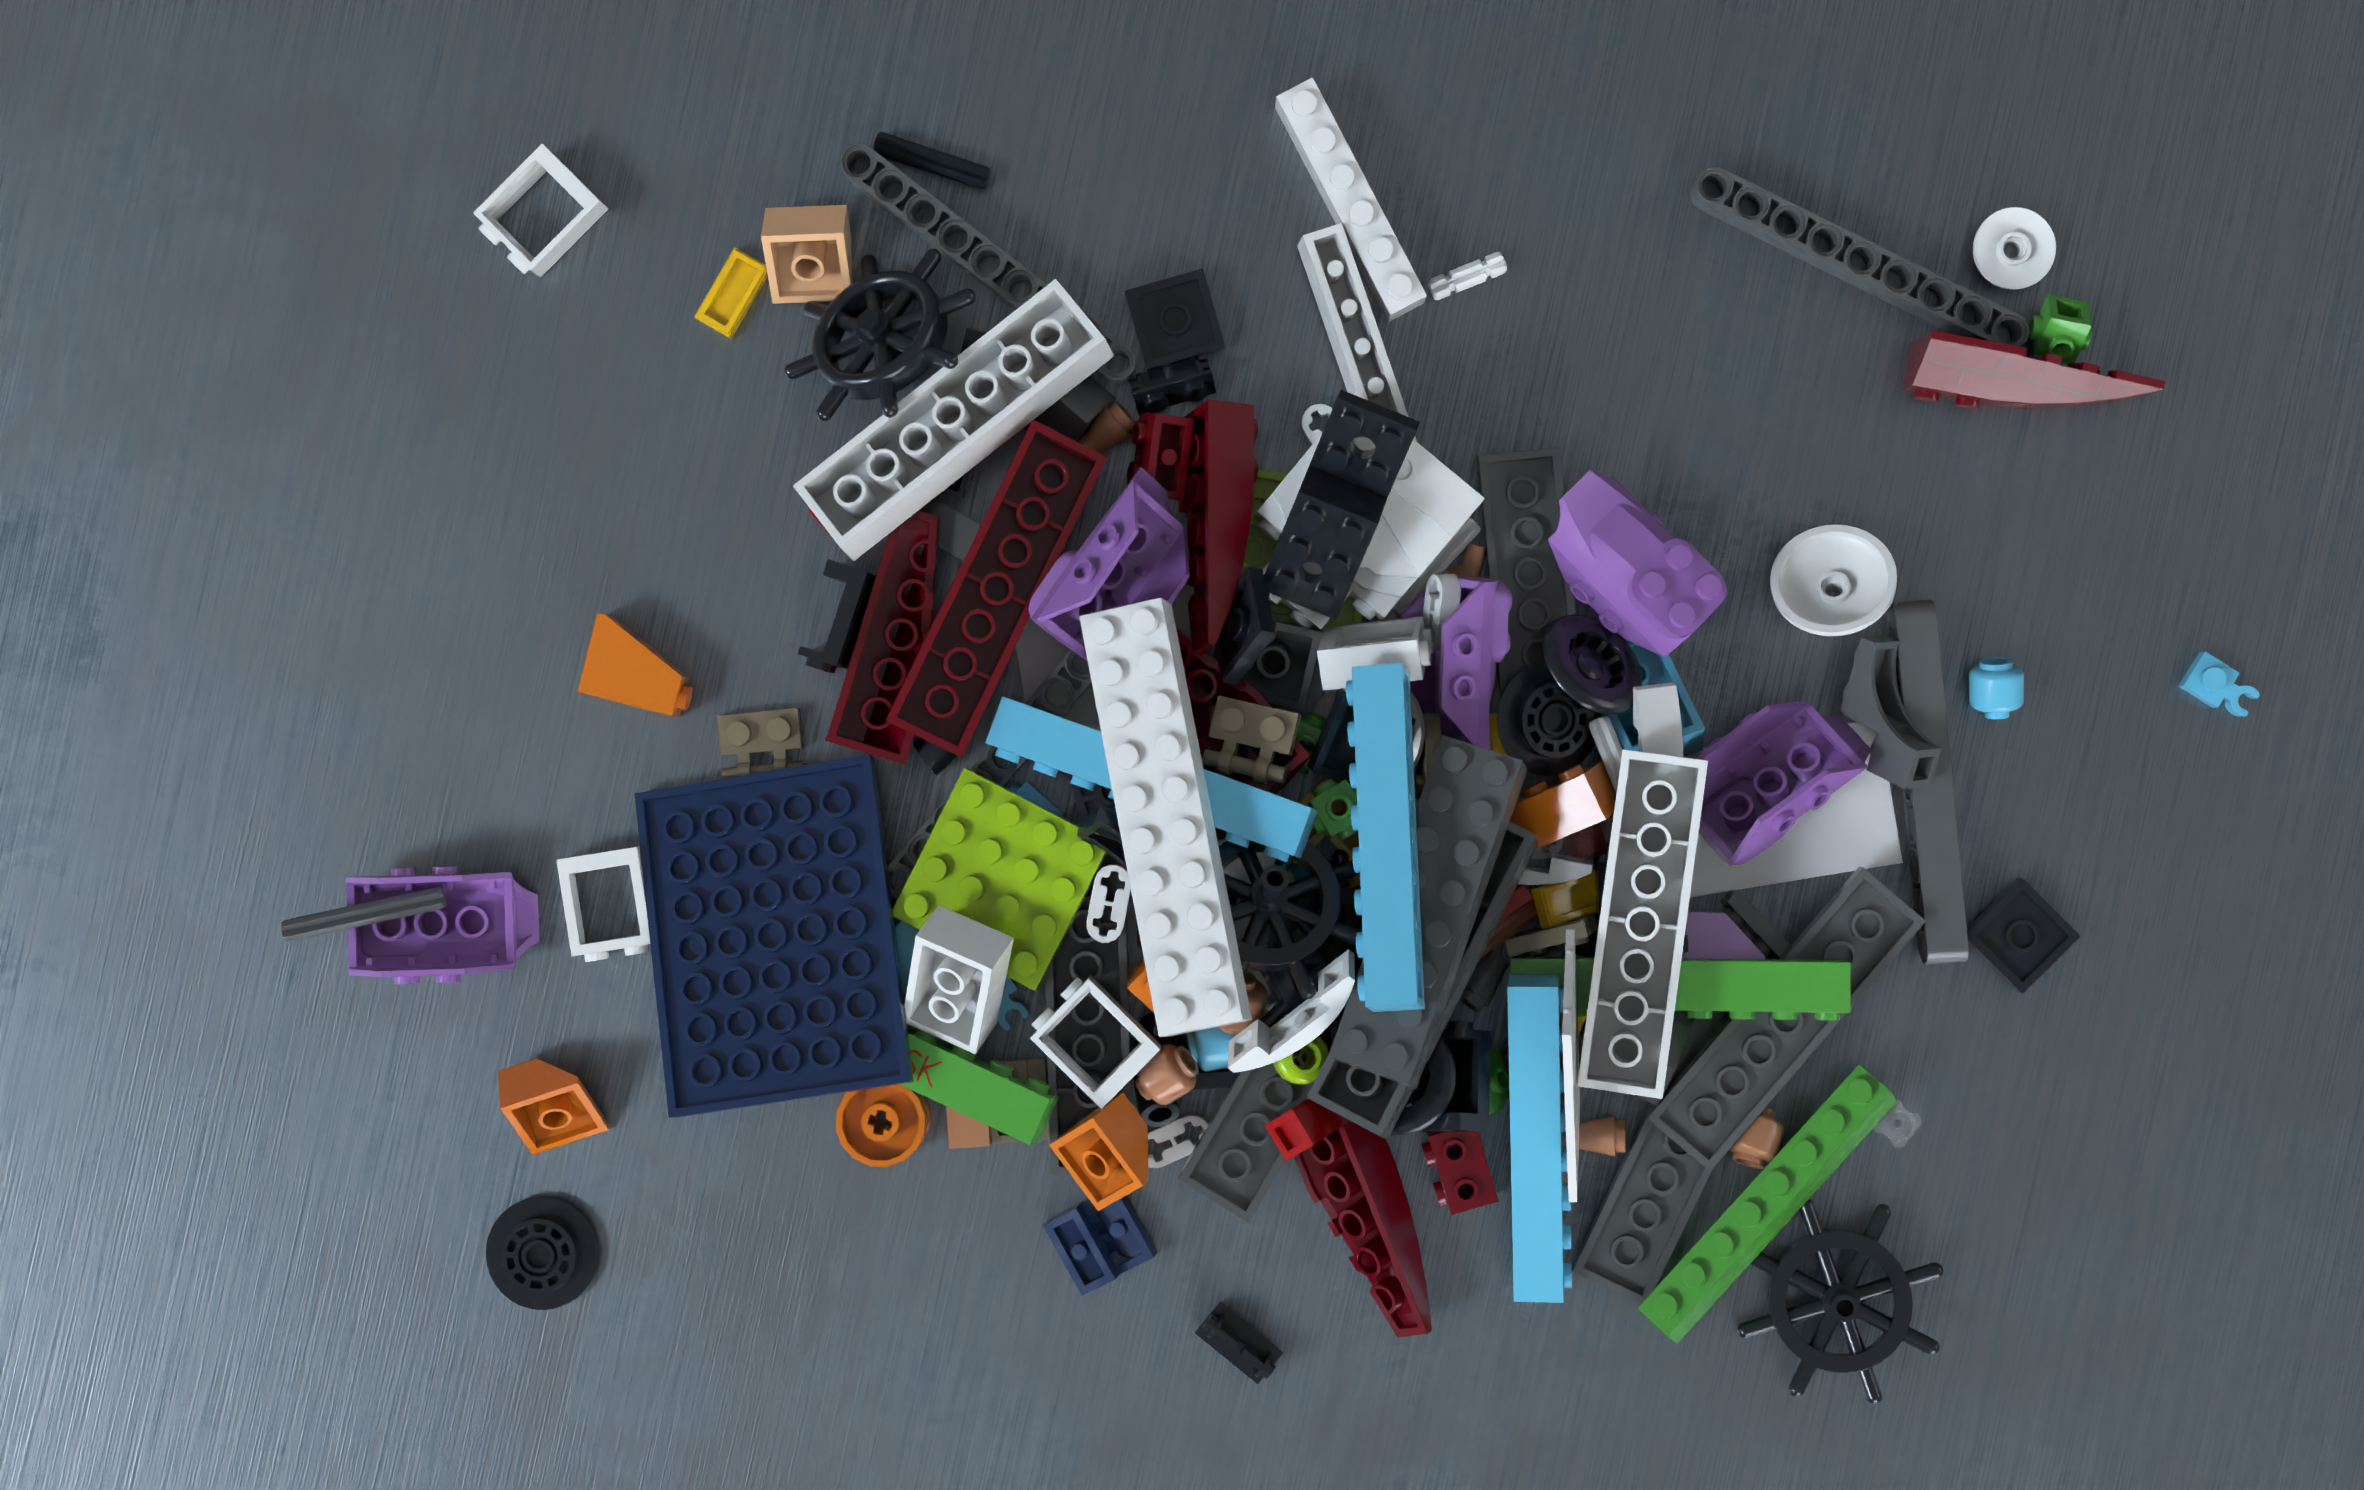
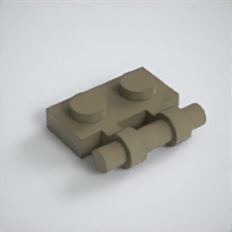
M1218 696L1209 737L1224 740L1221 752L1205 749L1202 764L1217 768V773L1228 776L1234 772L1251 776L1254 782L1267 784L1269 780L1283 784L1287 775V767L1273 764L1275 753L1292 756L1301 715ZM1239 745L1259 748L1258 759L1253 760L1237 756Z
M800 708L717 716L721 756L737 755L738 761L737 767L722 768V779L805 765L803 760L789 762L788 750L804 748ZM773 751L774 763L753 765L752 753Z

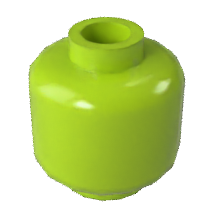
M1320 1036L1316 1037L1309 1044L1301 1048L1297 1055L1291 1054L1274 1062L1276 1072L1282 1079L1293 1084L1306 1085L1315 1082L1329 1054L1327 1044ZM1293 1059H1296L1299 1065H1295Z

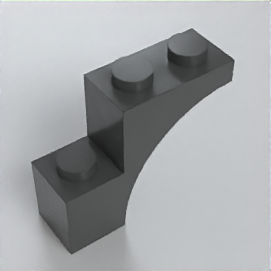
M1888 635L1861 637L1860 644L1854 653L1851 675L1843 691V702L1839 714L1877 731L1876 739L1871 745L1872 751L1867 771L1903 789L1931 786L1942 748L1926 738L1917 729L1903 706L1896 677V658L1900 641Z

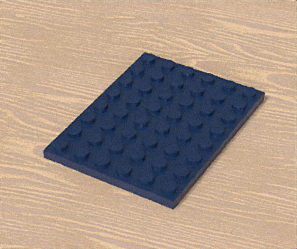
M868 754L634 793L669 1118H681L914 1082L874 756Z

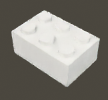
M938 905L915 938L904 1005L906 1023L976 1054L998 1021L1014 938Z

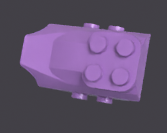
M1142 467L1139 468L1128 486L1104 515L1078 551H1067L1059 557L1033 594L1029 603L1028 610L1031 619L1056 640L1085 660H1087L1079 616L1156 598H1163L1172 604L1190 578L1187 529L1173 517L1168 503L1167 490Z
M1590 468L1559 500L1560 519L1558 528L1548 541L1562 576L1570 585L1572 594L1579 601L1585 604L1588 603L1599 614V619L1603 626L1613 633H1618L1623 639L1665 658L1687 639L1729 594L1721 574L1691 544L1685 540L1674 538L1663 527L1661 518L1655 512L1647 510L1613 475L1607 477Z
M1457 576L1461 588L1460 605L1442 623L1441 651L1431 653V665L1426 666L1423 680L1410 681V691L1417 699L1422 714L1439 713L1441 737L1445 735L1490 750L1489 705L1493 693L1496 663L1501 662L1510 649L1508 613L1512 607V595L1504 582L1500 580ZM1426 588L1400 615L1399 619L1423 616Z
M1807 700L1767 705L1758 713H1750L1740 722L1736 729L1726 736H1720L1711 741L1706 750L1697 758L1708 761L1699 834L1729 866L1744 864L1782 838L1793 827L1797 818L1810 809L1815 810L1823 806L1833 792L1867 769L1868 766L1865 764V761L1872 749L1843 718L1822 715Z
M458 866L432 867L433 874L416 875V867L390 868L391 876L346 877L347 906L436 887L444 889L447 899V906L443 909L347 929L349 975L394 977V984L419 983V976L435 975L436 983L460 982L461 975L515 970L516 960L527 949L540 941L538 894L528 891L514 880L512 872L458 873Z

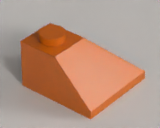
M537 1058L498 1071L500 1109L532 1155L609 1130L608 1122L578 1076Z
M1123 1092L1112 1098L1102 1109L1100 1107L1095 1109L1049 1144L1097 1211L1125 1197L1148 1182V1125Z

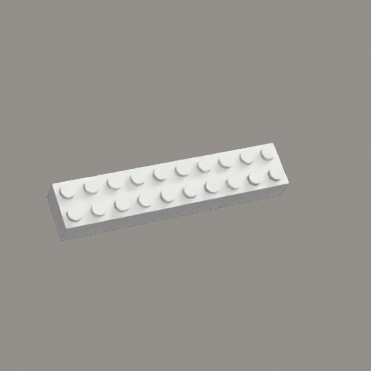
M1156 598L1079 616L1159 1037H1168L1252 1020L1172 605L1163 598Z

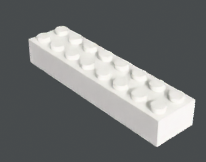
M1054 279L957 356L958 364L955 368H941L898 402V413L896 416L888 418L882 415L793 485L835 542L853 561L858 559L1114 357L1104 336L1057 279Z
M1622 749L1577 1086L1663 1099L1707 774V760Z

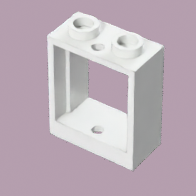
M541 144L473 214L482 222L478 229L494 245L497 246L502 241L512 251L507 258L523 274L531 270L539 277H542L609 208L545 145ZM548 172L584 209L534 257L498 220Z
M1423 616L1325 627L1317 649L1323 691L1346 688V681L1352 680V667L1402 662L1410 672V681L1423 680L1426 666L1431 665V653H1434L1432 629L1424 628Z
M640 846L556 860L571 957L584 955L585 962L610 958V950L624 948L625 956L650 952ZM629 865L640 935L586 943L575 873Z
M1090 975L1084 982L1077 977L1061 994L1066 1001L1055 1012L1048 1007L1031 1024L1036 1031L1030 1039L1102 1109L1161 1049V1044ZM1089 992L1140 1042L1099 1085L1048 1035Z

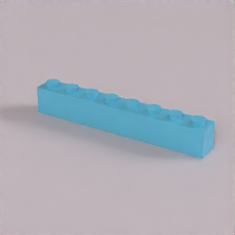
M1402 662L1352 667V680L1346 681V697L1348 705L1353 706L1354 721L1348 722L1347 732L1350 747H1355L1356 763H1350L1349 778L1351 788H1357V805L1351 806V823L1353 830H1358L1359 847H1353L1352 853L1355 873H1360L1361 889H1356L1354 892L1356 914L1362 915V932H1357L1356 950L1358 958L1364 959V975L1358 976V995L1360 1001H1365V1007L1373 1012L1425 1009L1410 672Z
M1002 696L985 742L997 747L995 756L1017 764L1021 756L1035 761L1033 770L1055 778L1058 770L1073 775L1071 784L1093 792L1096 784L1111 789L1108 797L1114 799L1100 731ZM1204 769L1214 826L1227 831L1224 840L1248 848L1250 840L1266 846L1263 854L1284 862L1288 861L1289 855L1298 858L1302 857L1318 813L1317 810Z
M1509 974L1507 996L1514 1302L1564 1303V1288H1572V1263H1564V1249L1571 1250L1572 1248L1571 1224H1563V1211H1571L1568 1186H1563L1562 1172H1568L1567 1147H1562V1132L1566 1133L1565 1107H1561V1093H1564V1068H1561L1563 1043L1560 1013H1563L1564 988H1559V974Z

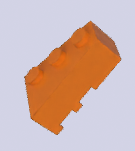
M1602 760L1584 768L1580 764L1558 774L1559 780L1547 785L1546 781L1542 780L1522 790L1525 796L1517 799L1510 822L1536 834L1539 841L1536 848L1538 849L1606 820L1614 814L1616 792Z

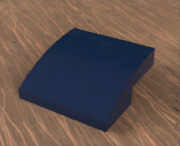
M1127 1195L1100 1211H1097L1087 1198L1043 1224L1045 1231L1082 1296L1115 1280L1120 1274L1154 1258L1158 1253Z

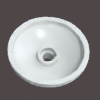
M1848 525L1819 526L1795 536L1778 553L1771 570V593L1774 603L1783 617L1799 629L1821 636L1848 635L1872 625L1887 611L1893 601L1897 588L1896 565L1887 547L1867 531ZM1831 591H1839L1841 593L1836 597L1827 595Z

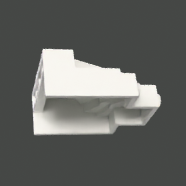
M1355 391V393L1353 394V395H1356V396H1358V397H1361V398L1365 399L1364 397H1362V396H1361L1358 392H1356V391ZM1321 435L1255 515L1260 520L1257 527L1274 541H1277L1283 531ZM1366 437L1354 439L1356 446L1362 450L1367 451L1375 448L1374 443ZM1414 439L1388 495L1378 526L1346 596L1347 598L1350 595L1355 599L1352 606L1369 620L1374 616L1379 620L1385 618L1416 579L1421 576L1485 499ZM1306 562L1302 564L1303 568L1311 574L1323 572L1316 563ZM1268 563V564L1264 567V569H1263V573H1264V574H1265V572H1266V569H1267L1269 563ZM1270 593L1269 601L1274 605L1281 601L1291 609L1292 613L1289 617L1297 625L1321 630L1330 619L1325 615Z

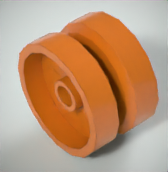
M900 1084L847 1092L836 1111V1131L842 1147L853 1159L875 1167H889L907 1159L923 1142L931 1121V1106L928 1098ZM881 1111L886 1112V1119L892 1122L888 1124L882 1123L878 1118V1114Z

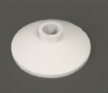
M2009 207L1993 213L1982 222L1974 237L1973 257L1978 270L1989 282L2004 289L2018 290L2034 285L2044 278L2055 260L2056 241L2051 227L2043 217L2026 208ZM2006 244L2015 247L2016 256L2014 258H2009L2005 255L2004 247Z

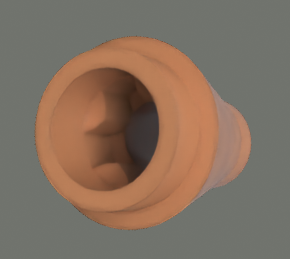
M1116 402L1111 407L1106 405L1083 437L1077 442L1102 454L1132 437L1131 432L1133 431L1135 420L1120 403Z
M1614 1115L1581 1122L1579 1124V1149L1615 1157L1616 1153H1626L1625 1120H1615Z

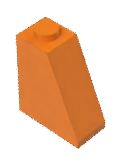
M597 613L577 692L669 716L680 717L681 711L687 710L691 702L693 688L688 686L690 677L617 618Z

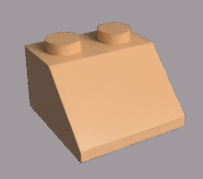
M847 205L765 208L761 240L772 304L807 303L809 301L832 302L838 294L853 284L852 238Z

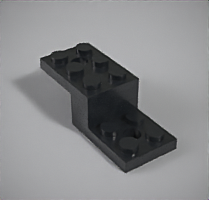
M1340 389L1264 574L1269 593L1334 620L1337 619L1378 526L1388 495L1417 432L1419 421ZM1366 437L1374 443L1375 448L1367 451L1362 450L1356 446L1354 439ZM1306 562L1316 563L1323 572L1311 574L1303 568L1302 564Z

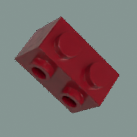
M1140 413V419L1135 422L1132 432V441L1136 445L1134 461H1131L1128 466L1127 484L1130 483L1139 468L1142 467L1167 490L1168 499L1183 501L1194 419L1157 413Z
M1426 1132L1428 1142L1422 1143L1421 1146L1427 1166H1436L1440 1181L1434 1182L1433 1187L1439 1206L1447 1205L1452 1216L1499 1202L1479 1132Z

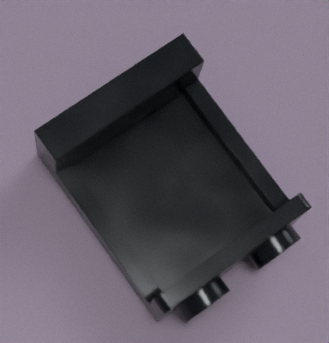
M828 559L823 575L846 583L823 652L800 646L797 654L807 657L805 665L835 674L837 667L847 668L875 575Z
M1450 1021L1448 1029L1443 1030L1441 1037L1450 1047L1455 1060L1456 1086L1453 1097L1444 1113L1430 1126L1418 1132H1489L1490 1031L1474 1030V1022Z

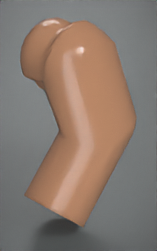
M1469 543L1466 546L1462 563L1440 574L1479 577L1486 548Z

